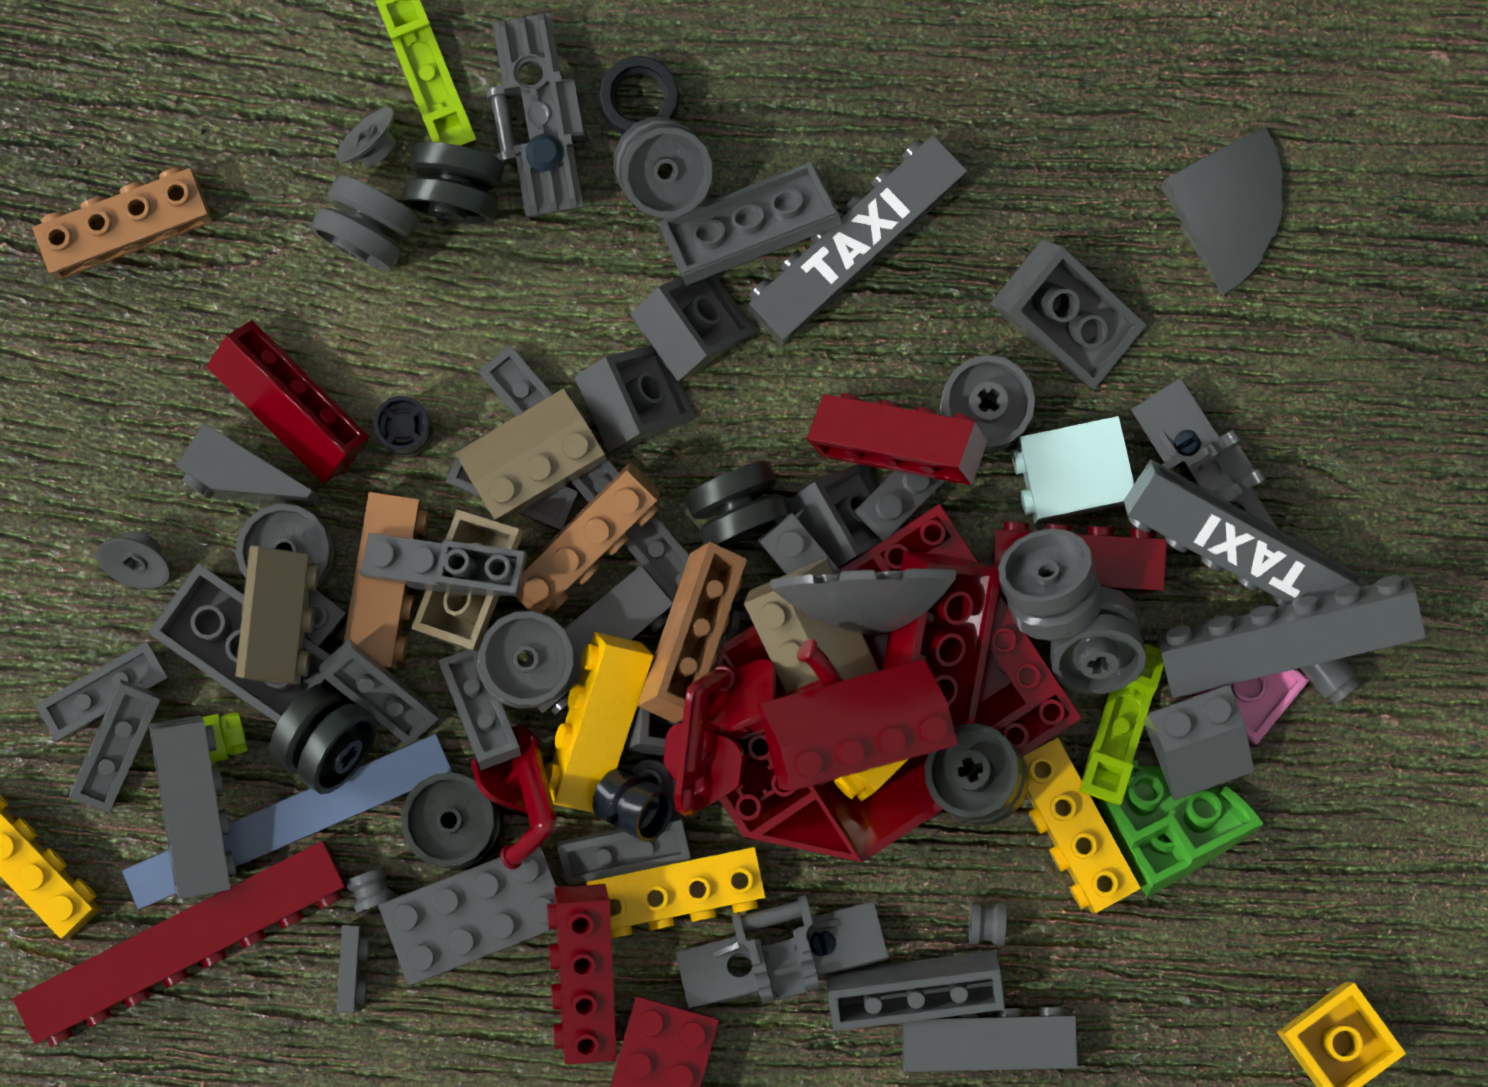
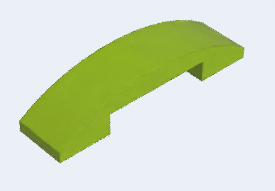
M375 0L432 142L464 146L476 141L421 1Z
M1144 644L1146 651L1145 667L1137 679L1124 688L1109 692L1079 791L1119 806L1122 804L1132 772L1133 759L1144 727L1143 721L1147 717L1152 697L1157 690L1164 667L1161 650Z

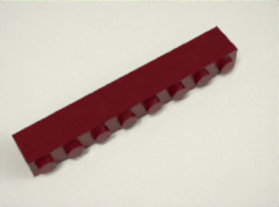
M320 841L231 886V890L222 891L12 999L34 1045L48 1042L50 1048L74 1036L71 1031L72 1028L84 1022L91 1028L111 1018L112 1014L109 1009L125 1002L127 1008H130L151 997L148 990L163 982L166 989L189 978L186 970L200 963L206 969L228 958L225 950L239 943L243 949H246L266 938L264 930L276 924H279L281 930L298 923L305 918L302 911L317 904L319 909L322 910L343 899L340 892L347 889L346 879L328 843Z

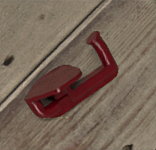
M808 639L799 648L797 659L800 662H806L819 680L776 697V668L771 661L760 659L733 670L735 674L733 687L727 691L717 690L709 695L706 728L730 735L735 739L752 738L755 735L764 733L758 703L842 681L843 678L827 655L817 646L816 640Z
M719 666L688 686L683 722L672 726L666 735L664 764L676 782L674 793L676 809L686 817L697 814L738 788L742 783L745 759L742 746L732 736L706 728L709 695L717 690H730L735 683L734 671L728 666Z
M520 725L512 726L511 728L519 745L521 756L484 770L480 769L476 757L471 762L476 785L486 798L494 803L528 813L531 828L516 843L506 845L501 850V860L511 870L518 869L521 866L522 862L553 833L556 824V812L537 738L531 731Z

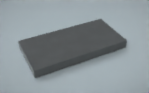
M813 161L696 206L692 211L676 218L660 220L658 224L684 284L687 286L840 226L842 222Z

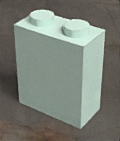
M1119 416L1021 436L1016 442L1017 449L1011 450L1016 474L1023 473L1026 489L1020 491L1025 515L1032 514L1034 524L1123 506L1124 499L1134 485Z

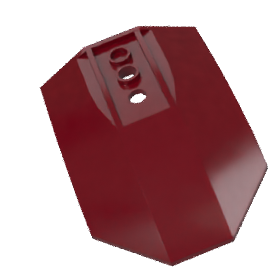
M938 504L841 568L840 571L873 570L876 573L900 571L903 551L942 554L980 562L942 506ZM999 592L975 723L995 728L1019 748L1024 757L1082 717L1029 635L1020 631L1012 620L1008 604ZM754 625L720 645L716 668L723 665L734 670L760 659L771 661ZM889 632L881 635L863 634L879 669L882 670ZM776 672V697L786 694V691ZM765 732L749 739H736L742 746L745 757L742 783L738 788L719 799L743 837L858 862H864L943 810L933 800L925 783L924 765L928 753L909 758L876 792L863 801H860L856 796L853 799L848 798L836 786L834 780L795 791L781 790L776 780ZM978 769L974 772L973 782L979 780L977 773H983V769Z

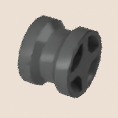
M386 867L366 872L345 881L348 890L354 892L356 914L371 910L382 903L396 898L395 892L389 889L386 883L388 877Z
M971 902L969 944L978 945L982 941H991L995 946H1004L1006 936V904L997 903L993 907H984L980 902Z

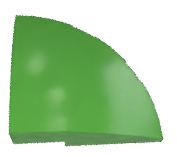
M1133 760L1132 772L1120 806L1096 798L1118 848L1146 897L1196 871L1240 843L1263 825V822L1254 810L1227 786L1221 789L1215 786L1173 801L1161 767L1140 765L1138 760Z

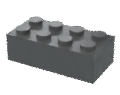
M197 563L148 633L278 724L287 708L306 689L316 684L327 683L329 685V682L320 675L318 666L331 655L305 638L304 650L310 651V664L308 675L301 676L300 685L253 681L235 677L244 594Z
M541 844L522 862L518 869L511 870L503 864L501 857L382 903L378 907L407 984L412 986L552 931L548 929L547 903H554V888L558 887V884Z

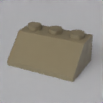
M561 389L455 453L492 517L499 523L506 522L607 461L605 453L564 389Z
M457 510L445 540L517 550L524 531ZM426 590L411 629L470 652H478L499 596Z
M250 546L235 677L253 681L300 685L301 676L308 675L310 651L304 650L305 633L311 634L313 631L315 616L314 608L308 607L310 590H317L319 580V565H313L314 557L305 553Z
M825 557L779 578L808 574L820 576L835 573L828 558ZM771 581L749 590L744 605L772 664L776 668L786 693L819 680L806 662H800L797 659L799 648L808 639L816 640L817 646L827 655L843 680L880 670L863 634L832 627L808 616L772 590Z

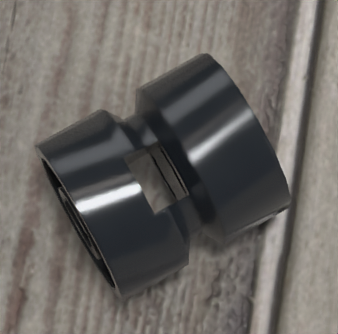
M396 396L382 403L375 413V433L390 453L397 457L411 458L419 456L428 449L433 440L434 428L430 416L420 402L411 397Z
M615 768L609 771L596 787L592 808L594 814L600 819L621 828L624 832L642 842H651L657 839L669 825L674 812V800L668 791L651 782H643L640 776L625 768Z

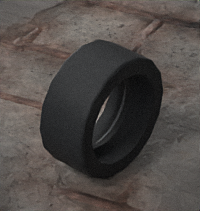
M633 56L622 59L608 70L601 82L599 97L604 118L612 129L621 135L633 124L639 122L631 121L624 117L617 109L615 103V94L619 84L629 76L636 74L648 75L655 79L662 87L664 94L663 106L654 117L674 119L677 115L679 92L675 77L664 64L651 57Z

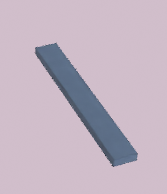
M437 734L360 766L345 784L329 794H319L310 788L230 823V834L222 835L224 851H232L235 868H238L410 793L420 781L435 774L453 773ZM169 850L122 870L138 910L176 895Z

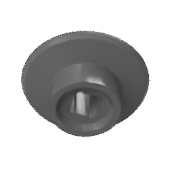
M384 107L364 118L340 144L336 154L337 160L349 163L360 159L367 167H371L383 160L392 151L397 142V138L389 130L394 121L393 109Z
M129 531L121 537L106 540L97 548L96 558L100 567L110 577L122 584L140 589H154L164 585L169 579V567L161 554L159 543L145 533Z

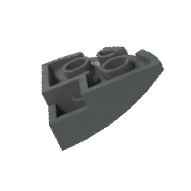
M1266 127L1189 165L1165 179L1161 185V189L1182 222L1180 225L1181 229L1222 296L1242 283L1259 265L1272 238L1276 235L1281 220L1283 172L1275 144Z
M906 569L905 571L879 573L873 570H860L820 576L808 574L772 579L771 589L789 604L808 616L832 627L854 633L881 635L895 631L913 622L928 611L954 582L956 570Z

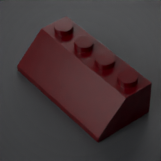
M903 551L900 571H905L906 569L956 570V579L928 611L913 622L889 632L883 669L925 659L948 702L953 726L975 723L1000 587L999 569L997 566L942 554Z
M925 659L915 660L757 704L776 780L781 790L795 791L958 745L948 702Z

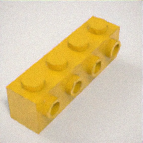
M594 632L591 644L585 646L581 656L582 671L578 684H574L569 692V711L565 724L562 723L557 729L555 736L556 751L552 763H548L545 767L554 805L594 813L592 803L596 787L609 771L618 766L654 657L641 642Z
M1057 737L1025 755L1024 759L1028 765L1029 786L1026 795L1034 807L1028 813L1038 832L1042 834L1047 831L1054 847L1050 848L1049 852L1059 870L1062 872L1068 869L1075 884L1070 887V890L1081 909L1088 907L1091 913H1097L1141 889L1092 798L1088 794L1079 792L1082 780L1059 738Z
M0 795V877L60 939H71L102 909L93 900L97 895L83 880L78 878L75 881L64 870L67 866L66 862L53 849L48 848L45 850L34 839L38 836L36 831L21 817L16 820L5 809L8 803Z
M755 847L587 882V885L606 884L610 899L611 939L633 934L631 926L648 922L649 930L674 926L673 917L690 914L691 922L717 917L715 908L732 905L733 913L758 908L757 900L765 898Z

